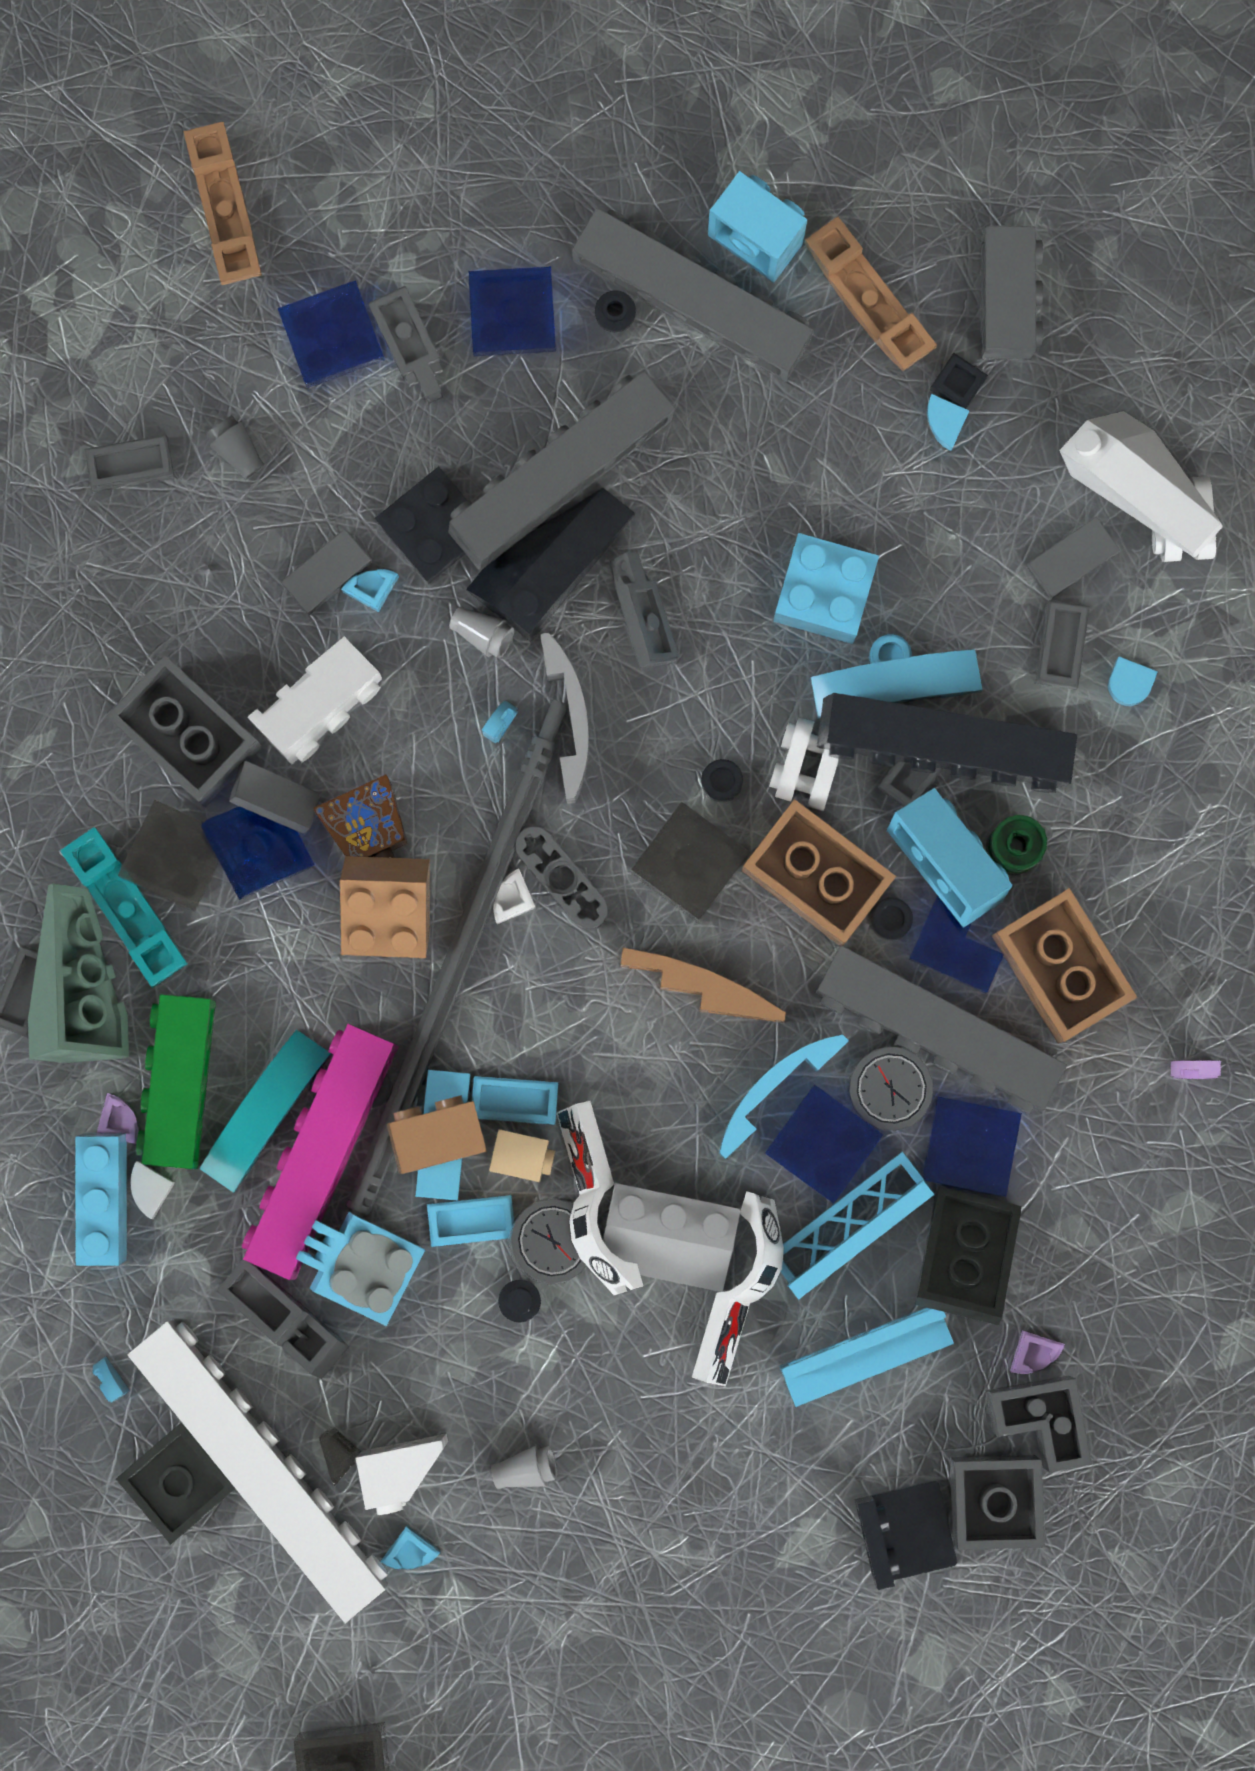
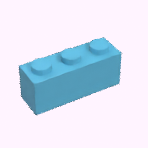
M935 788L895 812L886 831L963 928L1003 902L1013 886L1009 881L1007 872L1000 864L994 863L983 849L978 835L966 828L958 818L953 804L948 799L942 798Z
M83 1133L75 1137L76 1266H119L127 1260L126 1133Z

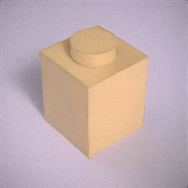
M498 1129L489 1171L541 1182L542 1174L549 1176L551 1174L555 1151L548 1149L549 1140Z

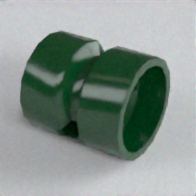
M1015 815L1003 820L990 833L986 842V853L994 863L1000 864L1008 875L1015 876L1030 870L1042 860L1047 850V837L1044 828L1038 821L1024 815Z

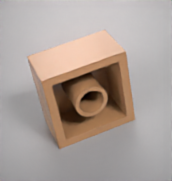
M345 856L340 877L341 955L426 958L430 936V859Z
M462 1095L435 1102L437 1111L422 1114L420 1106L393 1113L395 1122L387 1123L386 1125L399 1173L405 1174L487 1152L474 1101L464 1103Z

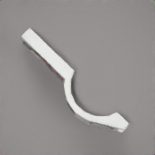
M591 1101L572 1105L557 1112L580 1194L574 1202L569 1220L572 1243L580 1259L613 1295L627 1292L626 1286L630 1290L643 1287L637 1264L625 1262L611 1253L601 1239L597 1225L598 1206L604 1193L614 1185Z
M747 1191L740 1214L749 1221L755 1233L757 1244L756 1259L752 1271L743 1283L730 1291L716 1293L692 1378L722 1386L727 1384L749 1305L761 1299L774 1286L782 1270L784 1246L775 1200L763 1196L760 1200L759 1195Z

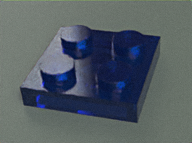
M551 266L468 271L473 356L556 352Z
M356 280L278 308L307 389L385 361Z
M238 806L207 819L200 825L239 900L307 871L315 865L296 830Z
M813 1085L764 1154L834 1204L883 1134L822 1089Z
M937 1097L922 1177L925 1181L1006 1197L1022 1113Z

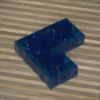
M937 895L909 960L986 994L1004 954L967 938L966 935L971 923L963 928Z

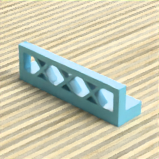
M903 1151L783 1243L784 1254L793 1247L812 1249L810 1266L798 1276H795L784 1260L782 1263L781 1273L789 1282L788 1287L798 1299L934 1195L932 1188ZM900 1164L916 1183L904 1194L885 1192L887 1174ZM881 1180L880 1191L868 1190ZM860 1195L879 1197L878 1212L870 1220L851 1218L853 1201ZM884 1197L896 1199L883 1209ZM848 1205L847 1217L834 1216ZM827 1221L846 1223L844 1240L836 1246L818 1244L820 1226ZM850 1223L862 1225L849 1235ZM814 1232L813 1243L801 1242ZM817 1250L829 1251L816 1261Z
M925 1307L780 1365V1370L795 1407L954 1344L944 1320L946 1317L945 1313Z

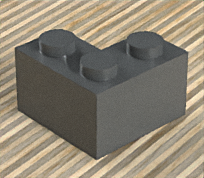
M1063 1376L985 1390L993 1433L1001 1437L1036 1430L1042 1466L1049 1473L1092 1465L1076 1378Z

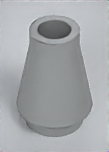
M461 606L456 609L449 624L451 630L459 633L487 657L494 655L501 658L508 650L514 636V628L508 625L506 619L470 611Z
M536 1444L506 1460L492 1464L491 1473L497 1489L506 1487H547L549 1481L557 1479V1466L550 1446L541 1448Z

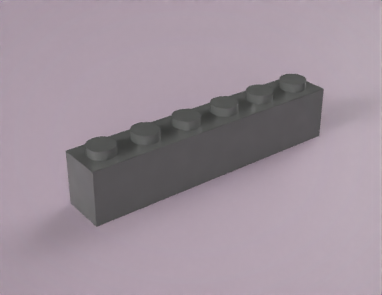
M596 208L572 248V260L574 263L781 380L788 381L812 339L813 329L808 327L809 322L804 317L793 311H788L787 314L772 306L773 302L771 299L758 291H752L751 293L737 287V281L725 272L716 270L713 273L700 266L701 261L693 254L684 250H680L679 253L666 247V242L654 232L644 230L642 233L629 226V220L622 214L614 210H608L606 213Z
M645 371L641 372L634 379L630 375L624 377L612 388L611 392L613 395L603 403L595 400L580 413L581 420L570 428L567 425L558 428L548 438L549 445L538 453L535 450L526 453L515 464L517 469L506 478L503 475L495 477L484 487L483 492L485 494L474 503L470 500L463 502L451 513L450 517L452 520L449 522L448 533L480 571L672 422L676 408Z
M840 946L836 951L815 991L816 994L822 996L820 1004L840 1015L846 1009L860 1016L857 1023L862 1027L879 1035L882 1029L898 1036L895 1044L914 1054H918L919 1050L922 1049L934 1055L935 1058L932 1063L952 1074H955L957 1069L973 1076L970 1081L972 1085L990 1094H993L995 1088L1010 1096L1008 1100L1010 1105L1028 1114H1031L1033 1108L1038 1111L1045 1110L1067 1067V1064L843 946Z

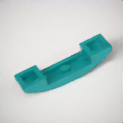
M93 827L60 850L81 883L89 889L90 894L129 950L128 953L152 988L188 964L140 888L96 827Z
M296 1029L242 1101L199 1169L235 1193L259 1159L258 1156L302 1092L305 1088L309 1087L331 1053Z

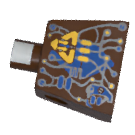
M386 774L313 808L345 856L395 858L392 851L408 844L394 790Z

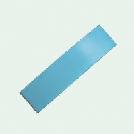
M975 650L912 656L851 667L811 677L818 719H821L823 698L832 693L892 703H903L939 696L946 698L982 692Z
M839 1035L814 1042L790 1054L765 1073L748 1091L734 1111L722 1138L719 1154L726 1159L756 1130L745 1116L798 1065L805 1060L815 1071H818L849 1040L844 1035Z

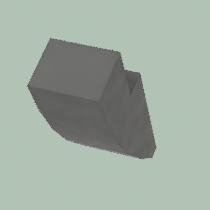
M242 1260L217 1289L222 1296L274 1344L282 1347L307 1372L320 1379L327 1374L349 1347L348 1344L256 1265L248 1261Z

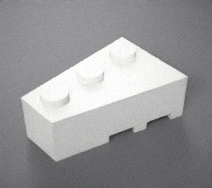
M345 636L305 669L307 673L291 688L286 684L276 693L279 699L263 714L256 709L248 716L254 726L291 765L297 759L304 762L311 757L320 746L316 741L328 730L332 734L338 731L350 718L347 712L358 702L362 705L367 703L381 688L378 685L382 680L380 673Z

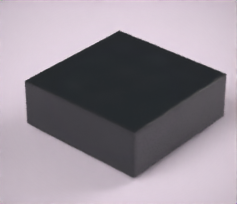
M953 353L931 385L930 391L944 400L967 409L988 375Z

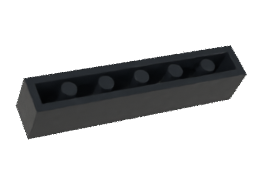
M832 693L823 698L817 748L829 750L828 756L838 759L852 760L854 759V754L869 756V763L880 766H895V761L911 763L910 770L917 772L935 773L936 768L951 770V777L975 780L976 774L990 776L991 783L995 785L1016 786V782L1020 781L1032 783L1031 790L1056 793L1057 788L1069 785L1072 782L1078 734Z

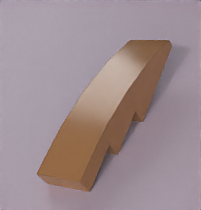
M628 948L622 949L621 967L662 973L660 990L702 995L699 1012L779 1023L785 1021L786 1012L750 989L710 970L663 955Z

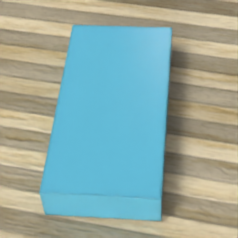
M474 1076L472 1101H474L478 1119L555 1125L559 1083Z
M512 1195L427 1204L431 1247L507 1239L515 1222Z

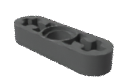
M541 827L524 829L516 840V851L521 861L578 927L585 930H593L600 927L608 915L607 903L603 896L545 829ZM530 836L535 840L541 837L545 839L546 842L543 843L542 848L549 858L552 857L554 852H557L561 857L551 861L545 867L543 873H540L536 868L543 864L538 855L532 853L527 856L524 853L528 847L525 840ZM557 867H567L573 872L574 882L570 888L557 890L550 884V874ZM581 884H584L588 889L580 893L585 901L589 904L597 901L600 905L596 909L599 917L594 921L589 917L583 920L579 918L578 915L582 910L575 899L571 901L570 905H567L563 900L572 896Z

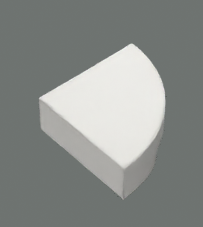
M519 869L510 873L500 886L493 906L497 924L536 908Z
M136 1161L130 1182L133 1199L142 1213L148 1218L154 1219L175 1182Z

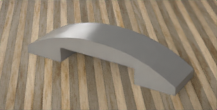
M543 633L540 635L548 682L564 679L576 755L560 757L567 804L576 803L588 764L589 728L587 710L579 680L567 655L549 633Z

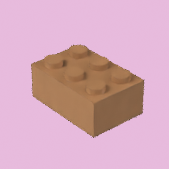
M795 799L741 870L839 946H843L896 878L892 872Z
M1070 888L991 936L1058 1044L1067 1041L1137 998Z

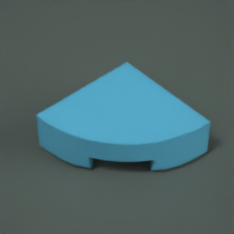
M931 394L927 406V418L936 440L943 447L951 451L969 410Z
M386 569L366 571L349 579L341 590L348 596L379 612L399 575Z
M503 701L482 729L483 736L494 743H499L516 717L518 708L507 701Z
M106 1356L93 1365L92 1372L102 1382L100 1389L108 1402H114L130 1391Z
M407 1525L380 1562L394 1569H414L429 1564L440 1554L441 1550Z

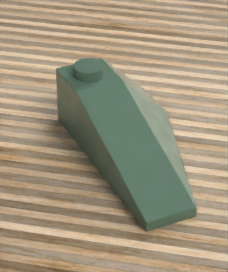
M54 883L48 885L28 1014L30 1060L73 1063L129 1057L128 1015L124 1002L118 1003L111 979L116 978L112 964L106 965L100 945L103 934L89 889Z

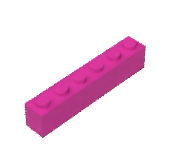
M347 1024L345 1031L339 1029L336 1032L329 1048V1053L333 1054V1058L327 1070L320 1069L311 1091L316 1093L310 1109L306 1107L302 1109L296 1121L294 1131L299 1132L293 1148L287 1146L279 1159L277 1170L281 1171V1175L275 1187L268 1186L260 1202L259 1209L264 1210L258 1226L253 1224L250 1226L243 1240L242 1248L247 1250L243 1260L288 1280H296L303 1265V1262L297 1260L296 1257L299 1251L308 1253L310 1246L304 1244L307 1235L315 1238L317 1232L311 1227L315 1220L322 1222L372 1109L374 1099L377 1098L383 1084L382 1081L386 1073H388L399 1046L350 1024Z

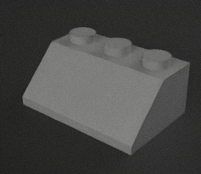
M615 1183L603 1242L611 1253L623 1261L636 1263L642 1276L723 1292L741 1209Z

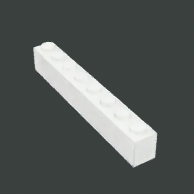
M174 1320L167 1321L127 1355L343 1622L347 1623L386 1590L389 1584L384 1578L388 1575V1572L374 1555L367 1558L357 1544L361 1542V1539L355 1530L346 1521L340 1525L329 1512L334 1506L328 1497L319 1488L312 1491L303 1480L307 1473L297 1459L291 1454L286 1458L275 1444L280 1440L272 1428L264 1421L260 1424L255 1421L248 1412L253 1407L246 1396L238 1388H235L233 1391L229 1389L221 1379L225 1372L219 1363L211 1355H208L206 1358L203 1357L195 1347L199 1340L193 1331L184 1322L177 1325Z

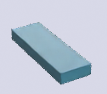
M428 1070L424 1114L437 1111L435 1102L462 1095L463 1102L467 1103L471 1074ZM463 1158L418 1170L415 1197L458 1201Z

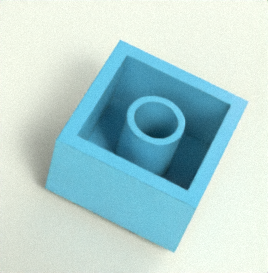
M739 171L710 209L708 236L774 283L802 247L807 219L803 217L805 214L797 204L788 199H784L782 202L771 194L770 187L762 179L755 175L748 177Z
M798 533L773 622L853 644L857 636L879 556Z

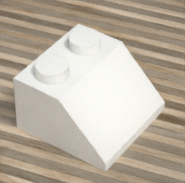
M447 1434L363 1450L356 1457L365 1510L376 1508L377 1515L403 1510V1506L410 1500L448 1443Z

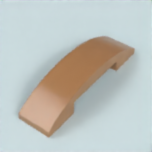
M224 122L183 131L209 229L211 246L221 285L261 276L262 272L252 228Z
M839 216L805 239L804 243L841 300L874 342L902 371H905L937 348V344L914 314L911 313L909 315L864 257L862 246Z

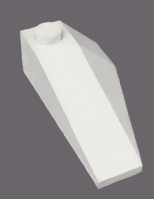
M1124 411L1087 420L1059 450L1073 478L1194 558L1222 528V524L1156 432Z

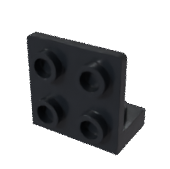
M937 1481L925 1482L854 1499L874 1585L877 1590L895 1587L894 1580L957 1565L956 1553L942 1494Z

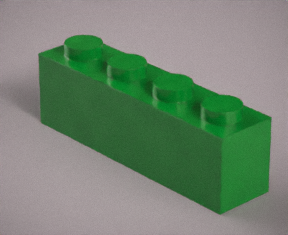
M160 994L159 1004H152L150 1028L156 1029L154 1046L148 1045L145 1059L146 1071H151L150 1088L144 1087L141 1096V1113H147L145 1130H139L136 1142V1154L142 1156L141 1164L198 1169L216 1001L212 999Z

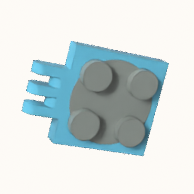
M348 1212L340 1230L315 1220L311 1228L320 1234L326 1235L323 1241L307 1235L304 1244L318 1251L315 1257L304 1251H299L296 1257L297 1260L318 1270L310 1289L323 1297L387 1326L425 1249L351 1212Z

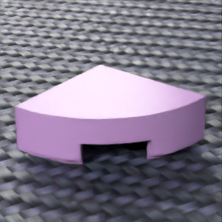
M1171 1061V1076L1177 1079H1215L1221 1076V1061Z
M107 1093L97 1133H126V1142L136 1144L140 1125L135 1112L129 1108L123 1099Z
M1022 1330L1010 1372L1030 1374L1046 1368L1059 1357L1065 1344Z

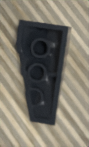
M601 488L520 539L483 568L467 587L466 591L497 616L506 619L511 627L531 642L635 516V513L607 490Z

